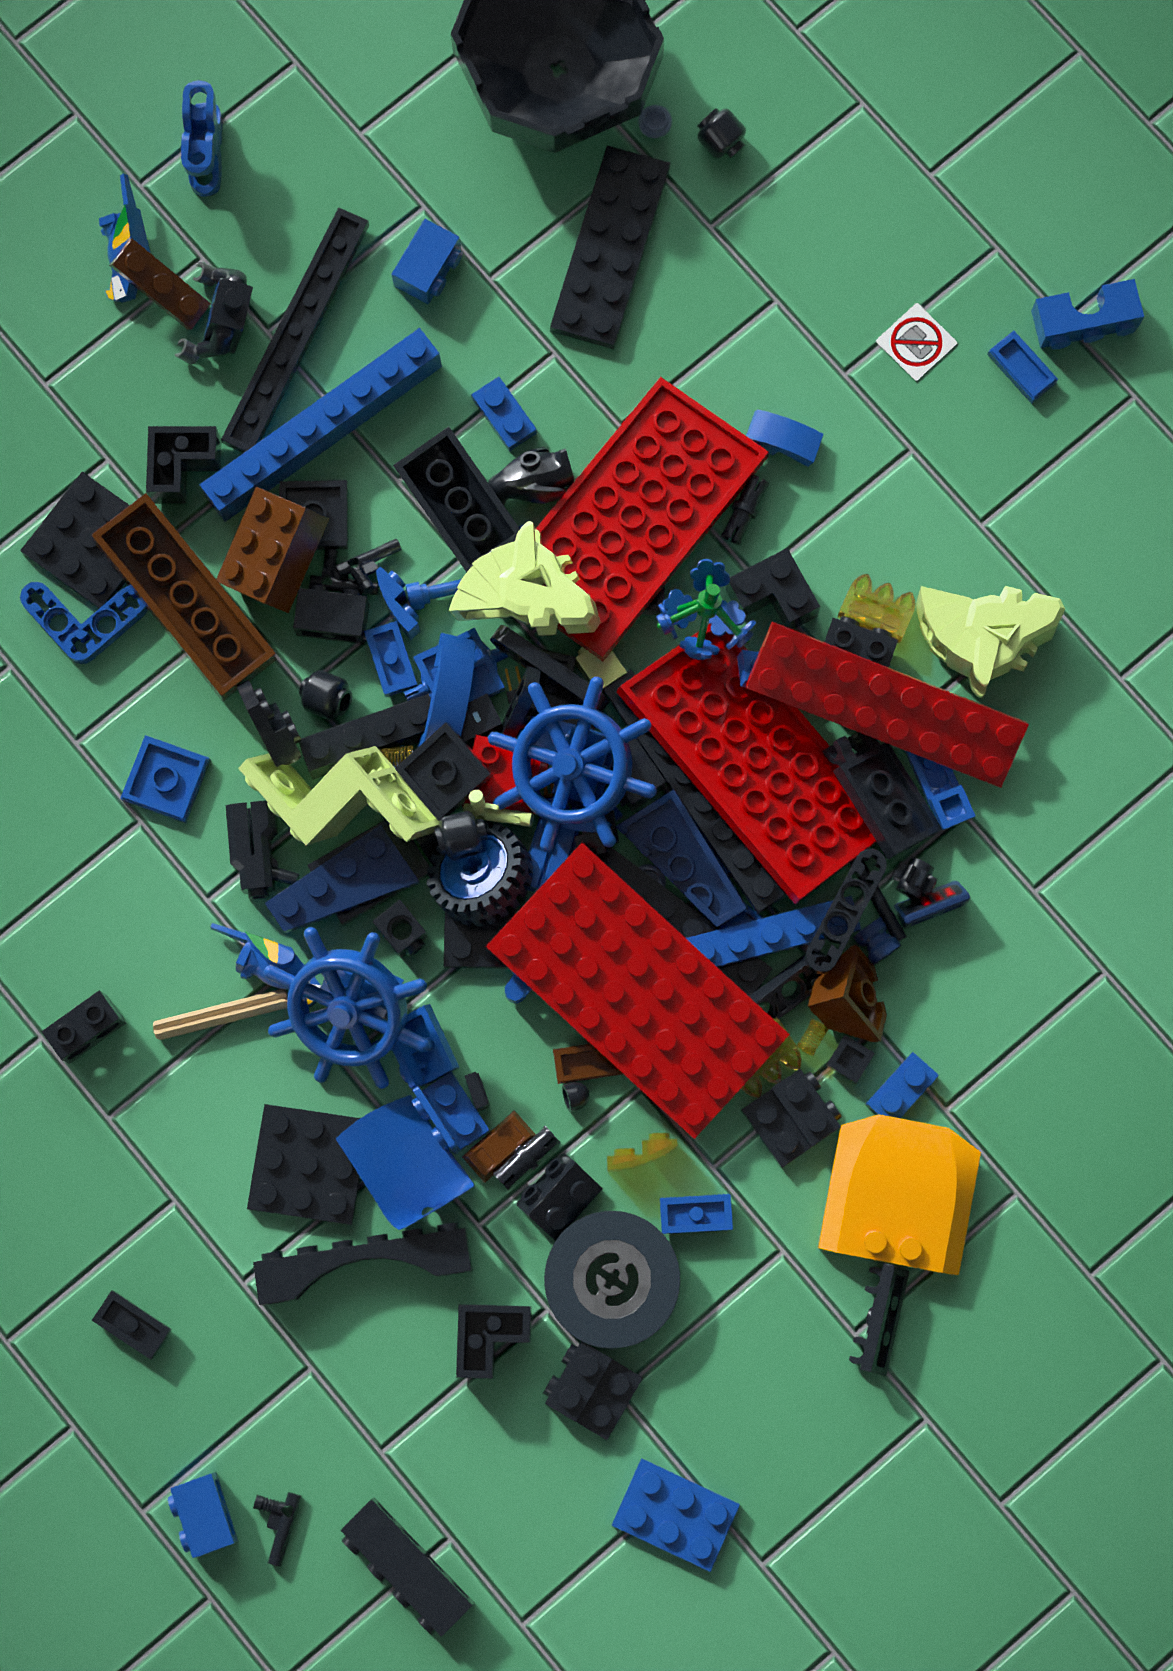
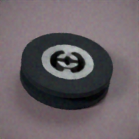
M603 1211L577 1220L558 1237L547 1258L544 1286L551 1311L558 1322L571 1335L593 1346L622 1348L646 1340L666 1323L678 1299L680 1271L677 1257L671 1244L657 1227L631 1213ZM605 1254H618L619 1261L617 1263H608L601 1268L611 1274L618 1270L620 1272L618 1278L626 1285L629 1283L626 1267L629 1264H633L638 1272L639 1284L635 1294L628 1302L619 1306H608L606 1298L608 1296H617L624 1291L617 1286H612L610 1290L605 1287L607 1281L597 1274L596 1283L599 1288L598 1294H590L587 1287V1273L590 1265L598 1257Z

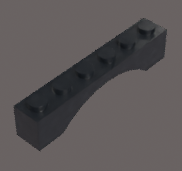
M458 1222L437 1225L438 1232L423 1234V1228L402 1231L403 1238L388 1240V1234H380L367 1237V1244L353 1246V1240L351 1239L332 1242V1249L318 1251V1245L296 1248L297 1255L283 1257L282 1251L261 1254L262 1261L253 1262L259 1305L264 1306L299 1300L314 1283L326 1274L344 1265L363 1260L389 1259L403 1261L421 1267L437 1277L472 1272L473 1267L467 1229L459 1228Z

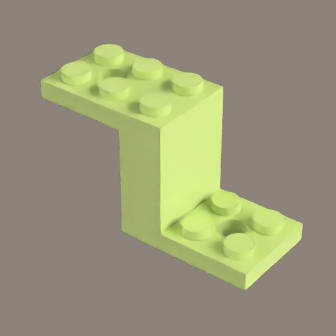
M376 746L345 754L313 789L291 765L276 767L269 753L248 758L238 768L245 775L246 783L255 791H259L266 799L269 809L287 823L293 837L306 846L337 836L367 804L376 812L381 813L390 823L391 831L406 842L435 832L434 828L439 827V821Z

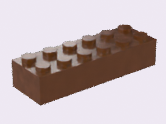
M146 493L91 535L96 546L222 702L238 691L236 685L252 680L277 660L273 649Z

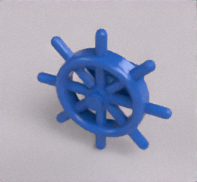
M593 677L590 680L583 705L567 704L551 707L541 685L536 682L531 683L528 686V693L539 714L524 727L518 739L498 732H492L488 736V741L491 745L513 752L512 772L516 787L497 796L493 800V804L498 805L499 809L502 810L523 799L535 813L547 819L540 842V848L544 852H549L553 849L561 824L575 825L592 822L602 844L605 847L614 846L616 838L605 815L619 804L626 791L647 798L654 797L657 792L653 784L631 777L632 755L628 743L650 731L652 724L648 719L644 718L621 730L612 718L597 710L596 708L604 685L600 677ZM568 719H578L577 725L572 726L571 731H567L564 734L559 722ZM591 725L595 726L600 732L590 729ZM546 730L557 752L536 745L538 739ZM531 759L552 765V767L533 777ZM613 761H614V768H613V771H612V770H611V767H612V763H613ZM551 783L554 784L551 792L555 794L553 803H550L539 791ZM606 784H609L607 790L603 794ZM568 799L581 802L585 807L579 810L565 809Z
M309 927L304 931V937L314 957L302 967L296 976L272 965L264 969V976L267 979L289 989L287 997L289 1019L272 1024L268 1029V1033L271 1037L277 1038L295 1032L301 1042L320 1057L314 1073V1078L319 1083L327 1080L333 1063L349 1067L366 1065L375 1085L380 1089H384L388 1086L389 1079L379 1059L388 1054L397 1041L420 1052H426L430 1048L428 1039L405 1029L407 1021V1003L405 998L423 993L427 988V983L423 979H416L403 984V979L393 975L382 963L374 959L380 943V936L377 933L373 932L367 935L361 952L347 949L327 951L318 931L313 927ZM320 973L324 977L321 988L310 983L312 978ZM307 998L326 1006V1008L310 1012ZM330 1021L333 1026L329 1036L317 1025ZM363 1025L384 1034V1036L371 1043ZM346 1029H349L356 1045L341 1043Z

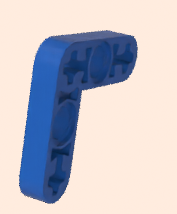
M31 582L25 585L20 594V600L24 608L66 655L78 664H87L94 660L148 611L140 599L137 600L140 605L137 609L128 607L122 612L127 618L123 622L113 610L117 606L120 612L128 606L126 599L129 596L133 599L138 598L130 586L121 589L82 624L43 583ZM36 592L40 595L44 592L41 597L50 609L44 612L35 602L29 605L33 601L30 597L31 594ZM56 615H65L68 618L67 627L62 631H53L50 628L51 619ZM108 616L114 618L116 626L112 632L104 634L98 631V623L102 618ZM92 629L95 636L101 641L97 644L92 638L85 645L88 649L85 654L79 651L74 654L76 651L74 644L77 641L86 643L91 638L87 631Z

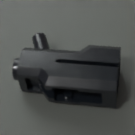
M266 800L250 802L251 808L247 807V802L225 805L230 864L239 872L241 891L244 894H248L249 899L268 898L269 892L275 891V881L292 885L299 880L300 873L279 868L277 860L272 856L271 841L278 834L277 815L269 809Z

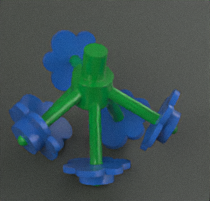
M703 559L698 562L697 568L691 570L690 576L694 579L693 587L700 592L696 600H693L690 595H683L681 590L674 589L670 591L668 598L658 605L661 614L656 616L658 621L657 628L661 629L664 635L671 633L674 640L678 636L673 625L677 624L679 628L684 629L688 626L689 622L696 619L697 614L702 617L698 638L688 636L679 644V647L685 649L684 652L689 657L696 660H705L719 653V648L711 645V641L705 639L708 623L712 624L711 631L715 636H723L726 632L729 635H734L726 644L728 649H731L734 645L741 648L744 644H749V639L754 635L750 629L756 622L754 620L750 621L742 629H739L738 626L742 625L746 620V614L743 610L739 609L740 605L737 601L733 600L727 603L722 600L719 594L720 586H726L730 582V575L725 572V566L721 562L713 563L709 559Z

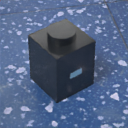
M488 694L468 702L461 738L469 747L474 746L476 735L488 737L492 732H502V722Z

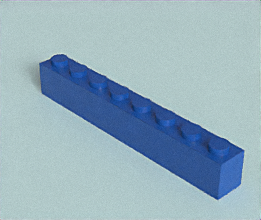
M418 328L202 482L200 487L205 497L223 521H228L248 506L256 487L270 491L279 484V481H284L442 367L440 353L424 332Z

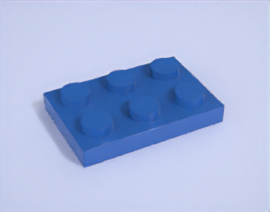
M641 1458L611 1526L711 1572L740 1504Z

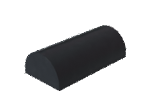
M449 426L393 465L466 573L473 566L472 563L478 558L492 552V549L516 540L520 528Z

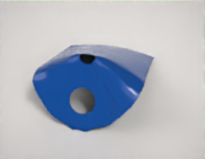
M411 1095L397 1099L368 1113L336 1138L386 1219L398 1230L419 1221L474 1187V1183L449 1149L444 1151L431 1133V1130L434 1128L428 1120L424 1121L411 1102L413 1100ZM426 1207L433 1209L424 1215L421 1214L422 1210Z

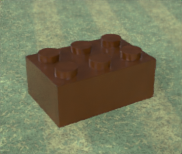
M256 487L216 580L218 583L264 604L289 613L329 518Z

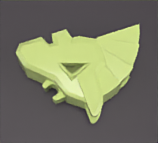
M527 522L521 527L514 542L492 549V552L472 563L473 566L457 586L458 590L449 608V612L458 621L508 618L512 616L526 624H530L532 628L536 627L539 636L556 635L558 623L565 627L568 634L595 632L601 623L595 602L575 584L580 580L577 572L564 574L565 566L573 563L569 555L555 556L545 548L541 542V533L535 530L532 522Z
M921 586L916 602L920 629L931 647L930 651L937 658L947 663L948 667L969 677L970 687L979 698L984 697L990 680L1009 672L1011 668L1020 671L1025 670L1028 662L1023 660L1020 655L1027 653L1034 657L1038 646L1053 638L1065 611V607L1059 598L1034 593L1025 602L1022 601V590L1005 586L1000 596L989 595L974 600L969 597Z

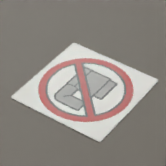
M918 303L911 307L876 340L915 381L920 379L957 344V341Z

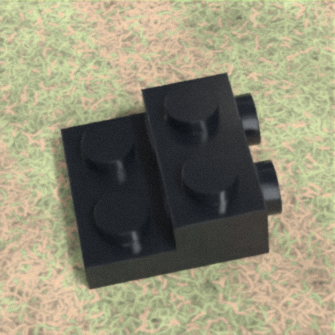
M249 680L236 685L275 766L290 765L301 758V753L296 744L301 742L302 739L288 711L286 710L281 713L276 702L269 705L261 688L254 690Z
M798 1069L773 1086L765 1094L741 1109L781 1169L841 1127L837 1122L842 1118L841 1114L830 1100L826 1103L823 1102L817 1093L822 1088L810 1071L804 1074L801 1069Z
M583 1341L580 1342L578 1347L571 1344L561 1361L567 1365L561 1377L558 1378L553 1375L543 1392L544 1395L548 1396L545 1404L608 1440L643 1377Z

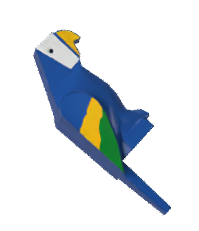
M124 173L120 175L124 205L122 212L112 213L99 218L100 227L103 228L101 233L108 238L107 253L110 264L131 238L150 252L141 210L136 207L128 175ZM111 267L110 290H105L107 297L110 300L122 303L135 299L138 289Z
M214 923L210 926L211 930L245 943L236 961L235 968L236 972L240 973L242 979L257 976L270 986L289 990L267 979L264 976V969L272 965L296 976L304 966L291 947L248 932L243 933ZM315 977L312 978L310 983L321 988L320 983ZM307 998L308 1008L317 1003Z

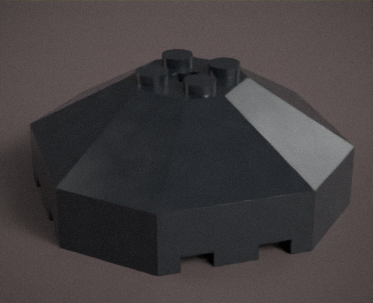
M464 0L450 33L453 53L491 131L553 153L640 116L664 56V37L659 27L655 26L645 0ZM559 62L564 63V69L568 71L567 74L561 73L559 77H555L554 71L550 69L551 65L557 66Z

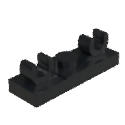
M884 1263L883 1269L879 1267L869 1268V1272L879 1275L880 1282L876 1287L865 1286V1291L876 1295V1298H874L873 1306L867 1314V1339L862 1337H854L853 1342L864 1347V1353L861 1357L849 1356V1361L861 1365L860 1370L887 1376L910 1271Z

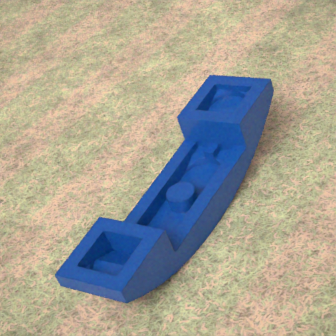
M445 633L440 634L434 664L437 672L425 732L420 734L418 747L445 722L449 723L461 737L472 684L475 657L474 640Z
M905 751L922 792L943 830L975 817L962 785H959L951 768Z

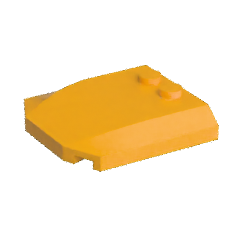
M880 1114L840 1125L818 1248L939 1273L959 1275L981 1152L953 1130L943 1126Z

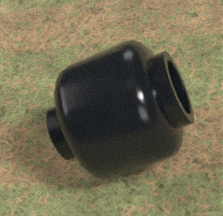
M715 108L697 125L700 129L697 134L698 141L714 158H721L727 154L731 159L745 145L741 139L746 134V128L729 109L725 108L719 111Z
M323 670L316 671L310 677H306L299 688V695L301 696L304 710L328 720L344 715L352 702V692L347 680Z
M470 811L445 816L440 819L439 827L434 828L441 855L447 854L451 860H459L479 854L483 848L482 841L488 839L483 819L476 820L474 814Z

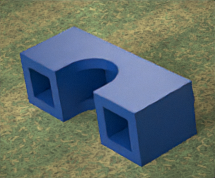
M1135 279L1102 285L1096 297L1099 311L1094 314L1078 312L1072 305L1069 292L1036 299L1031 312L1040 348L1051 346V349L1054 350L1062 349L1074 341L1084 340L1085 343H1091L1102 339L1104 335L1116 333L1117 336H1125L1135 332L1144 318Z

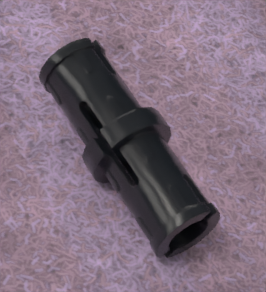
M756 475L751 476L739 500L734 501L731 507L734 511L724 531L721 533V537L725 540L732 537L730 542L736 545L741 544L751 519L756 518L759 502L769 486V483L762 479L754 490L760 478Z
M543 1126V1129L523 1147L519 1145L515 1149L516 1153L497 1171L493 1172L508 1190L529 1169L535 1170L539 1166L537 1162L554 1146L560 1143L546 1126Z

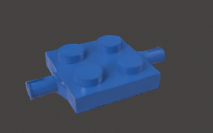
M475 628L458 635V637L475 641L474 668L468 702L485 694H488L490 698L505 691V687L497 673V662L508 658V656L497 648L490 651L481 641ZM438 645L413 657L421 673L422 684L404 691L407 701L429 694L431 699L437 672L434 664Z

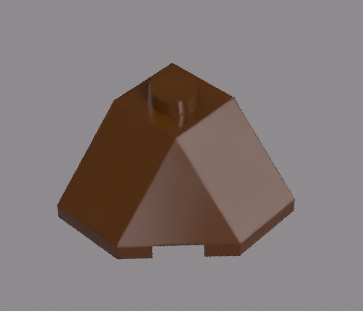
M854 945L839 957L831 971L821 974L815 980L808 1007L827 1029L874 1043L881 1041L887 1013L884 1001L877 1002L876 991L873 986V982L878 981L876 969L857 945Z

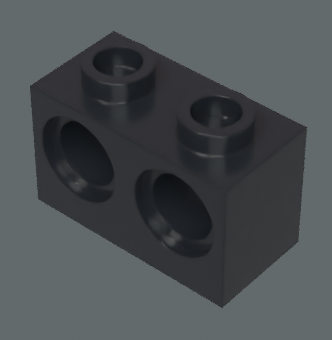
M99 990L41 1032L59 1058L70 1064L122 1027L126 1022L108 996Z

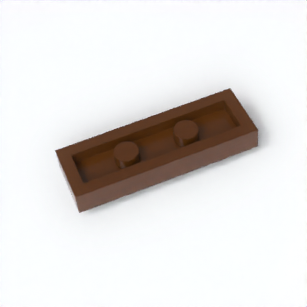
M133 238L127 241L109 265L187 330H192L211 304Z

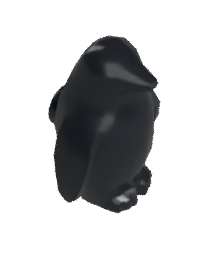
M542 447L521 454L499 473L492 476L488 483L503 505L509 499L545 504L562 497L565 493L564 488H569L573 484L574 476L566 448L557 452H549L548 448Z

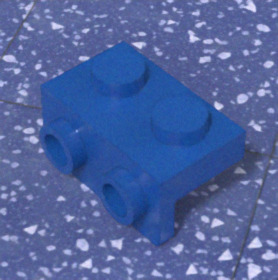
M423 1005L407 1014L405 1029L428 1039L430 1042V1048L426 1052H420L399 1041L391 1049L400 1065V1075L408 1083L409 1087L416 1088L417 1086L428 1085L459 1068L431 1005Z

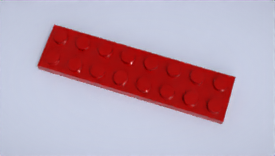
M772 622L745 685L747 689L1002 788L1029 726L1025 721L775 622Z

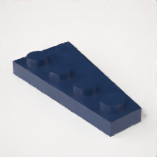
M672 790L615 826L717 927L722 926L748 909L676 790Z
M380 825L265 902V904L286 934L326 919L333 914L344 910H351L363 903L386 897L393 892L421 883Z

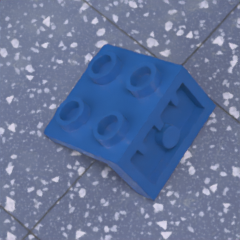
M452 1072L424 1090H421L419 1086L413 1089L417 1097L411 1102L424 1121L431 1118L436 1126L431 1130V1133L444 1151L450 1148L456 1154L490 1132Z

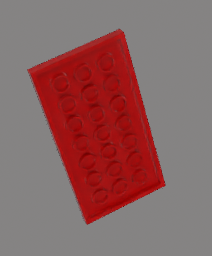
M660 377L535 529L541 533L542 545L555 556L569 555L573 563L565 566L564 574L577 572L580 580L575 584L595 602L601 621L595 632L568 634L565 627L561 626L560 623H558L557 629L603 662L746 486L751 476L767 460L769 452Z
M708 624L705 639L711 641V645L719 648L717 655H712L711 658L705 660H696L689 657L684 652L685 649L680 648L678 645L623 683L616 692L639 720L645 718L651 722L650 733L794 904H797L853 861L860 852L870 848L877 841L833 771L839 766L829 762L822 751L829 747L828 743L798 708L746 687H741L737 656L742 650H748L744 645L741 648L734 645L731 649H728L726 644L734 635H729L726 632L723 636H715L711 631L712 624ZM699 631L695 633L692 637L698 638Z
M583 843L571 853L486 946L693 1139L702 1132L790 1035Z

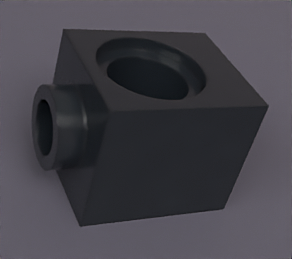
M398 900L373 920L376 928L400 958L406 954L412 957L426 945L423 941L428 937L426 931L401 900ZM402 923L409 924L412 927V933L407 939L398 940L393 936L397 925Z

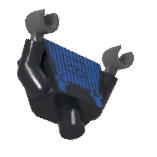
M202 262L196 264L197 267L202 268V272L198 278L193 277V280L210 287L216 283L203 342H198L195 345L185 338L179 340L177 345L182 347L183 350L175 354L176 357L188 364H194L199 357L203 359L222 356L228 353L235 354L244 329L253 290L252 286L247 285V277L242 271L229 268H215Z

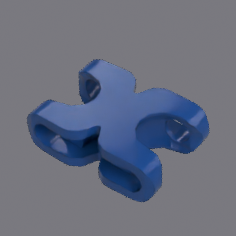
M197 80L188 83L183 90L182 120L184 133H182L181 161L185 172L188 174L193 192L199 196L207 197L216 194L221 186L222 160L220 145L222 144L223 119L220 109L216 105L212 86L205 81ZM202 92L207 95L206 103L192 104L191 100L195 93ZM209 173L213 174L212 181L209 184L203 186L197 182L198 176L208 175Z

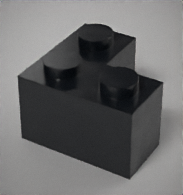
M148 426L146 493L155 504H186L187 471L221 470L222 442L217 427Z
M788 548L731 576L730 582L726 585L725 589L731 601H737L740 605L739 609L743 610L746 616L772 603L783 625L792 630L818 617L820 610L818 601Z
M459 1304L456 1378L493 1379L495 1342L531 1343L532 1307Z

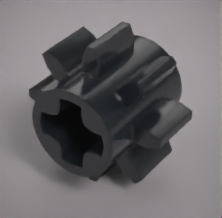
M911 857L908 864L900 861L893 875V879L899 882L896 890L914 900H919L922 893L930 897L938 880L931 876L934 868L930 864Z

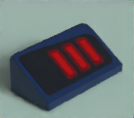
M952 881L933 889L930 897L922 893L919 900L909 898L895 904L894 909L902 928L907 929L965 906L971 897L958 881Z

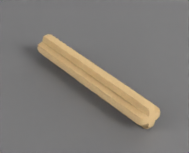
M279 989L153 1022L154 1034L156 1039L163 1040L287 1008L288 992L285 989Z

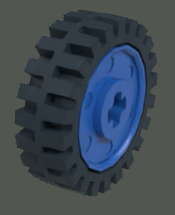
M483 821L488 839L482 841L483 848L479 854L459 860H451L447 854L441 855L438 845L436 849L440 855L432 854L430 858L433 866L427 868V875L430 877V879H427V885L431 890L432 897L451 918L457 922L461 921L465 925L470 926L473 922L476 926L484 925V919L489 924L497 922L496 914H499L502 918L509 915L506 908L511 906L513 909H516L520 905L516 899L517 896L525 898L528 891L524 886H531L532 878L529 874L533 873V866L530 863L532 861L530 854L510 829L497 822L493 825L490 821Z

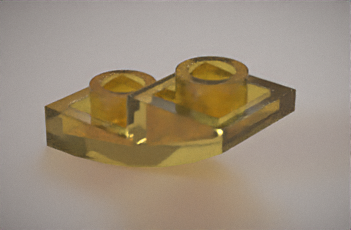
M670 1133L648 1134L649 1140H642V1154L635 1155L634 1148L614 1149V1156H607V1171H624L657 1161L677 1148V1139H670Z

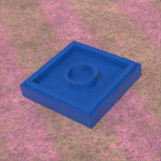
M145 735L120 799L186 823L211 760L209 757Z

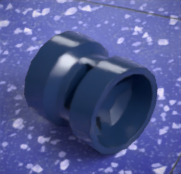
M881 917L867 925L853 937L859 946L867 947L868 959L874 966L902 946L896 937L890 936L889 933L886 934L887 925Z

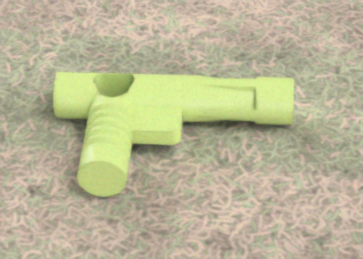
M480 790L470 792L469 799L471 804H465L463 811L472 812L475 819L528 827L532 826L534 820L533 813L507 809L500 810L496 804L485 803Z

